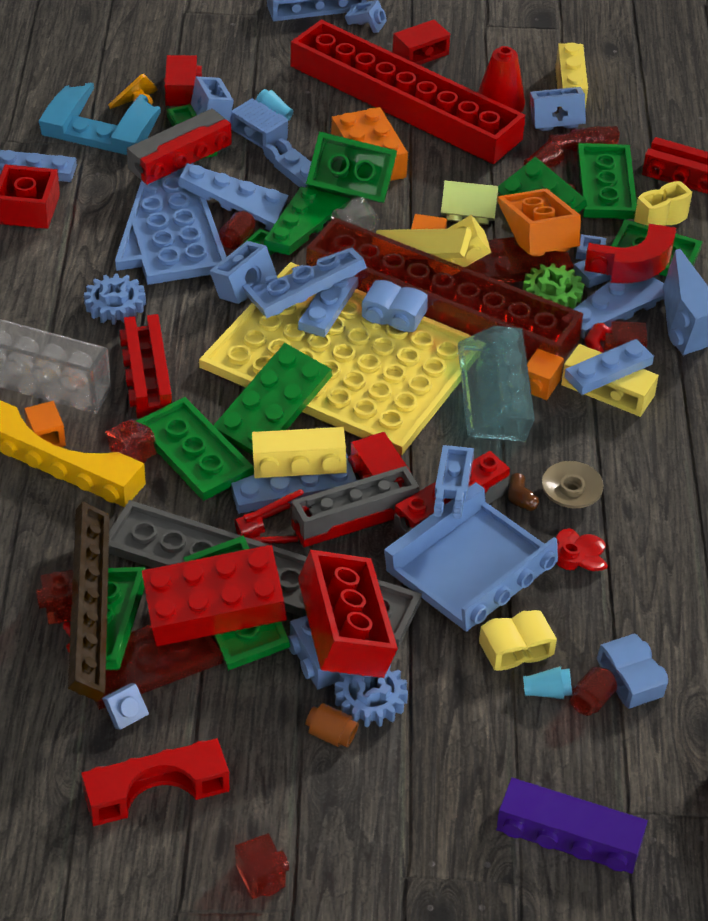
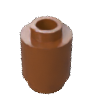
M322 703L318 708L313 706L305 723L309 726L308 733L336 747L342 745L347 748L352 743L359 726L358 722L352 720L353 716L325 703Z

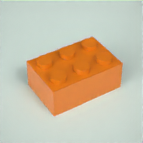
M381 107L332 116V135L397 150L390 181L407 177L408 152Z

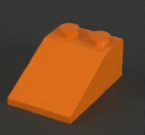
M547 188L497 196V202L518 245L529 255L542 256L545 252L549 251L565 252L569 251L572 247L580 246L581 215Z

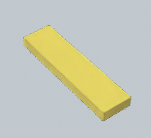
M468 228L376 230L369 255L374 259L465 258L472 232Z

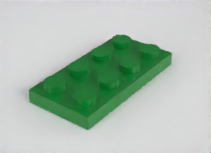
M578 143L577 156L581 195L587 201V206L582 209L583 217L595 219H635L637 200L630 145Z
M284 343L213 426L229 442L253 455L252 432L287 430L333 376L332 369Z
M186 397L135 421L136 431L202 501L230 488L231 483L254 475V466Z
M243 535L183 557L186 562L250 548ZM281 621L214 635L228 671L290 648V642Z

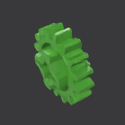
M551 263L550 267L546 268L545 265L540 264V270L531 268V273H526L525 281L523 282L525 300H532V307L540 305L543 312L547 308L551 309L552 313H555L556 309L567 312V306L574 309L576 302L581 303L584 283H581L582 277L575 276L574 269L566 271L565 265L556 268L555 264Z

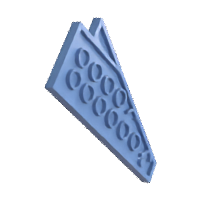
M184 168L148 185L141 180L115 258L116 271L142 267L147 285L211 275L210 270L226 258L207 200L178 186L179 178Z

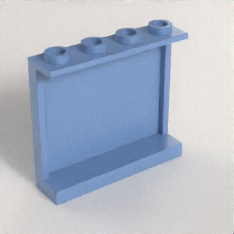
M476 482L468 488L467 498L463 503L461 519L454 518L453 504L455 499H452L444 505V512L441 517L434 516L433 513L384 549L386 571L409 589L422 593V598L466 632L476 624L482 623L491 612L499 606L505 605L513 595L522 588H527L535 578L544 571L553 568L558 561V546L555 537L545 544L486 503L485 488Z

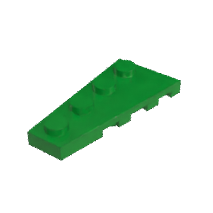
M301 186L265 237L264 245L270 251L290 255L309 240L311 233L320 232L323 229V224L328 220L334 221L338 217V212L348 210L351 206V198L319 191L313 187Z
M145 567L108 568L106 670L120 669L145 588L142 570H146Z

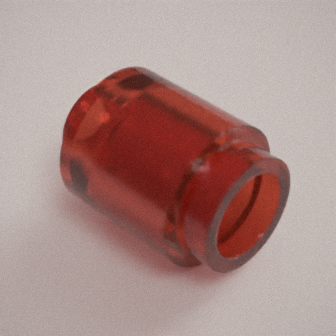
M246 211L234 213L218 232L222 244L229 249L236 250L253 234L256 225L255 219Z
M592 667L572 690L570 702L574 709L586 716L599 712L617 690L615 676L606 668Z

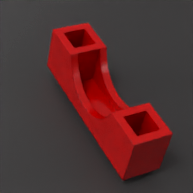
M218 738L208 741H197L192 745L176 749H165L157 754L141 758H130L125 762L105 767L98 766L89 771L81 772L83 793L93 827L128 818L129 809L135 798L143 791L155 786L170 785L179 787L191 794L195 800L230 791L229 769Z

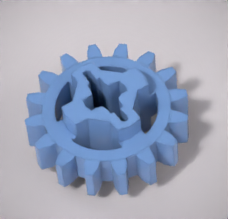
M116 273L113 278L103 275L102 281L94 279V286H86L87 292H84L86 312H91V318L93 319L100 317L101 323L106 322L107 319L111 320L112 325H115L117 320H121L124 323V317L135 316L137 318V312L143 313L144 311L143 306L146 305L144 286L139 285L137 279L130 281L129 275L123 278H119V275Z
M391 664L384 678L339 673V682H335L336 706H341L342 712L352 714V720L356 722L359 719L364 720L365 727H369L371 721H376V724L381 727L384 718L394 722L395 713L402 714L404 712V704H407L408 691L406 690L407 681L401 679L400 670L390 671Z

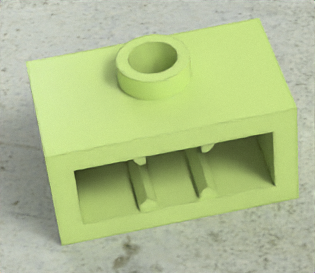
M445 180L441 215L446 216L447 221L459 222L462 218L472 215L479 224L489 225V221H495L498 186Z

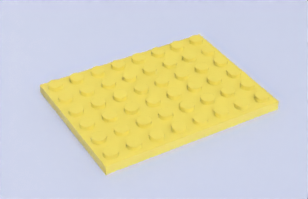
M290 262L277 278L292 274V268L299 265ZM356 289L325 338L298 330V321L316 294L308 297L306 301L296 303L283 310L282 313L266 318L251 303L199 359V368L246 388L281 346L286 343L332 369L333 376L302 411L303 413L335 427H344V431L360 438L385 432L398 453L403 455L486 351L487 342L425 316L415 332L400 331L389 324L372 323L362 317V301L367 293Z

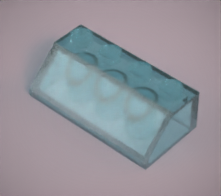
M492 326L458 343L467 435L474 438L526 441L535 417L522 328Z

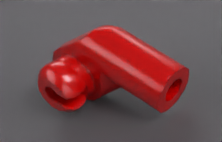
M605 323L594 324L584 338L586 347L604 353L600 342L607 340L605 335L611 336V329Z

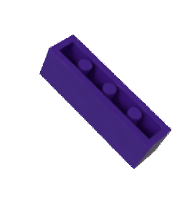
M511 777L499 809L496 830L512 838H522L537 843L546 849H556L571 854L580 860H590L606 865L614 871H624L633 874L648 820Z

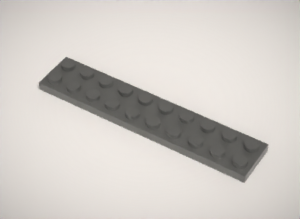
M129 500L109 531V554L156 568L184 562L183 557L235 539L241 535ZM245 537L250 549L269 545ZM272 546L284 597L286 612L304 617L307 614L298 577L307 557ZM378 580L396 644L399 648L421 603L422 593Z

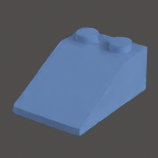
M677 249L674 252L663 285L670 341L679 349L682 355H686L708 347V286L682 250Z

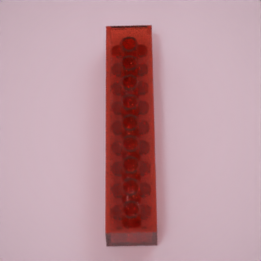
M336 217L329 222L307 247L306 265L311 267L317 265V260L352 247L364 258L367 267L355 275V277H358V287L356 289L368 293L375 280H386L401 288L410 287L418 289L428 295V309L424 315L425 317L487 342L486 345L529 362L537 349L557 355L565 360L580 339L584 313Z

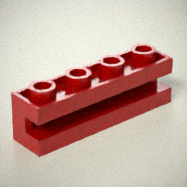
M655 137L652 141L651 149L648 148L645 154L642 175L668 183L681 181L689 189L708 194V152Z
M158 314L147 315V326L137 327L135 316L124 317L125 329L119 330L121 347H127V349H122L124 367H130V369H125L127 387H133V389L128 390L130 407H136L137 419L172 403V393Z

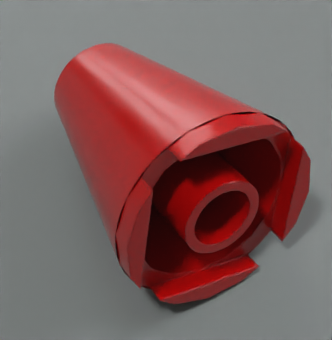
M501 46L495 49L491 55L478 93L522 113L525 107V96L518 54L511 47Z

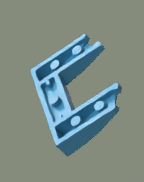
M85 83V86H65L54 97L39 119L41 134L44 136L127 155L128 147L148 138L161 113V109L159 106L153 107L148 103L147 97L140 94L128 108L118 125L79 117L94 89L93 83Z

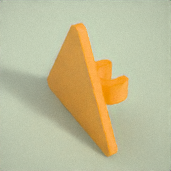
M141 74L108 106L112 109L131 101L134 102L140 94L145 95L148 103L152 105L153 100L149 94L156 92L158 88L145 74Z

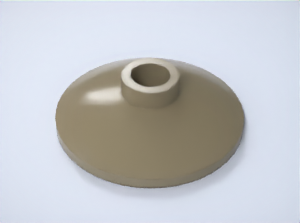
M577 461L556 463L545 471L542 478V488L546 496L554 503L567 508H584L594 504L601 497L604 487L602 477L594 468Z

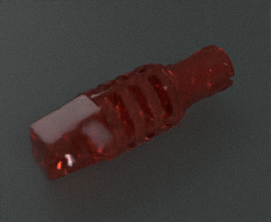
M617 126L576 128L571 130L570 133L549 135L548 147L551 152L572 149L577 152L578 143L618 144L620 132Z

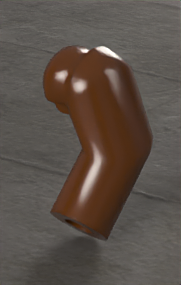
M520 473L512 474L508 491L509 501L522 509L525 508L527 511L535 510L539 505V498L533 495L531 490L524 487L525 476Z

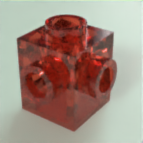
M130 419L105 431L111 453L119 452L142 463H145L147 458L157 454L154 447V433L148 426Z
M73 569L40 575L42 588L36 589L39 609L45 608L48 625L71 621Z

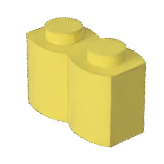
M681 181L665 184L660 190H650L642 193L637 200L634 222L649 226V223L666 226L683 222L688 217L692 191Z
M539 610L522 611L512 618H494L487 621L480 628L479 643L493 669L496 671L508 670L524 662H538L551 657L555 653L557 638Z

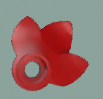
M570 528L563 529L557 534L558 561L556 564L566 570H575L578 566H581L589 571H601L608 568L607 563L600 557L606 548V543L603 539L592 534L579 536L575 530Z

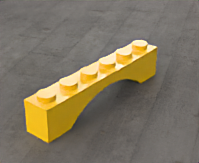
M0 400V452L4 455L27 463L32 468H38L57 479L67 481L78 486L81 490L89 491L108 502L116 503L122 507H125L128 501L132 500L145 486L144 463L119 452L103 454L83 453L53 445L40 438L26 425L17 407Z

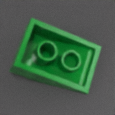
M319 131L306 184L308 187H313L319 191L384 204L398 151Z

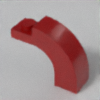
M649 223L647 236L644 241L632 247L620 248L589 243L584 271L611 275V283H636L648 280L661 273L668 265L672 255L676 228Z

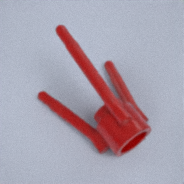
M299 489L254 512L234 519L237 534L266 544L298 542L297 536L260 537V534L265 533L264 519L289 509L291 505L288 502L303 495L304 491Z

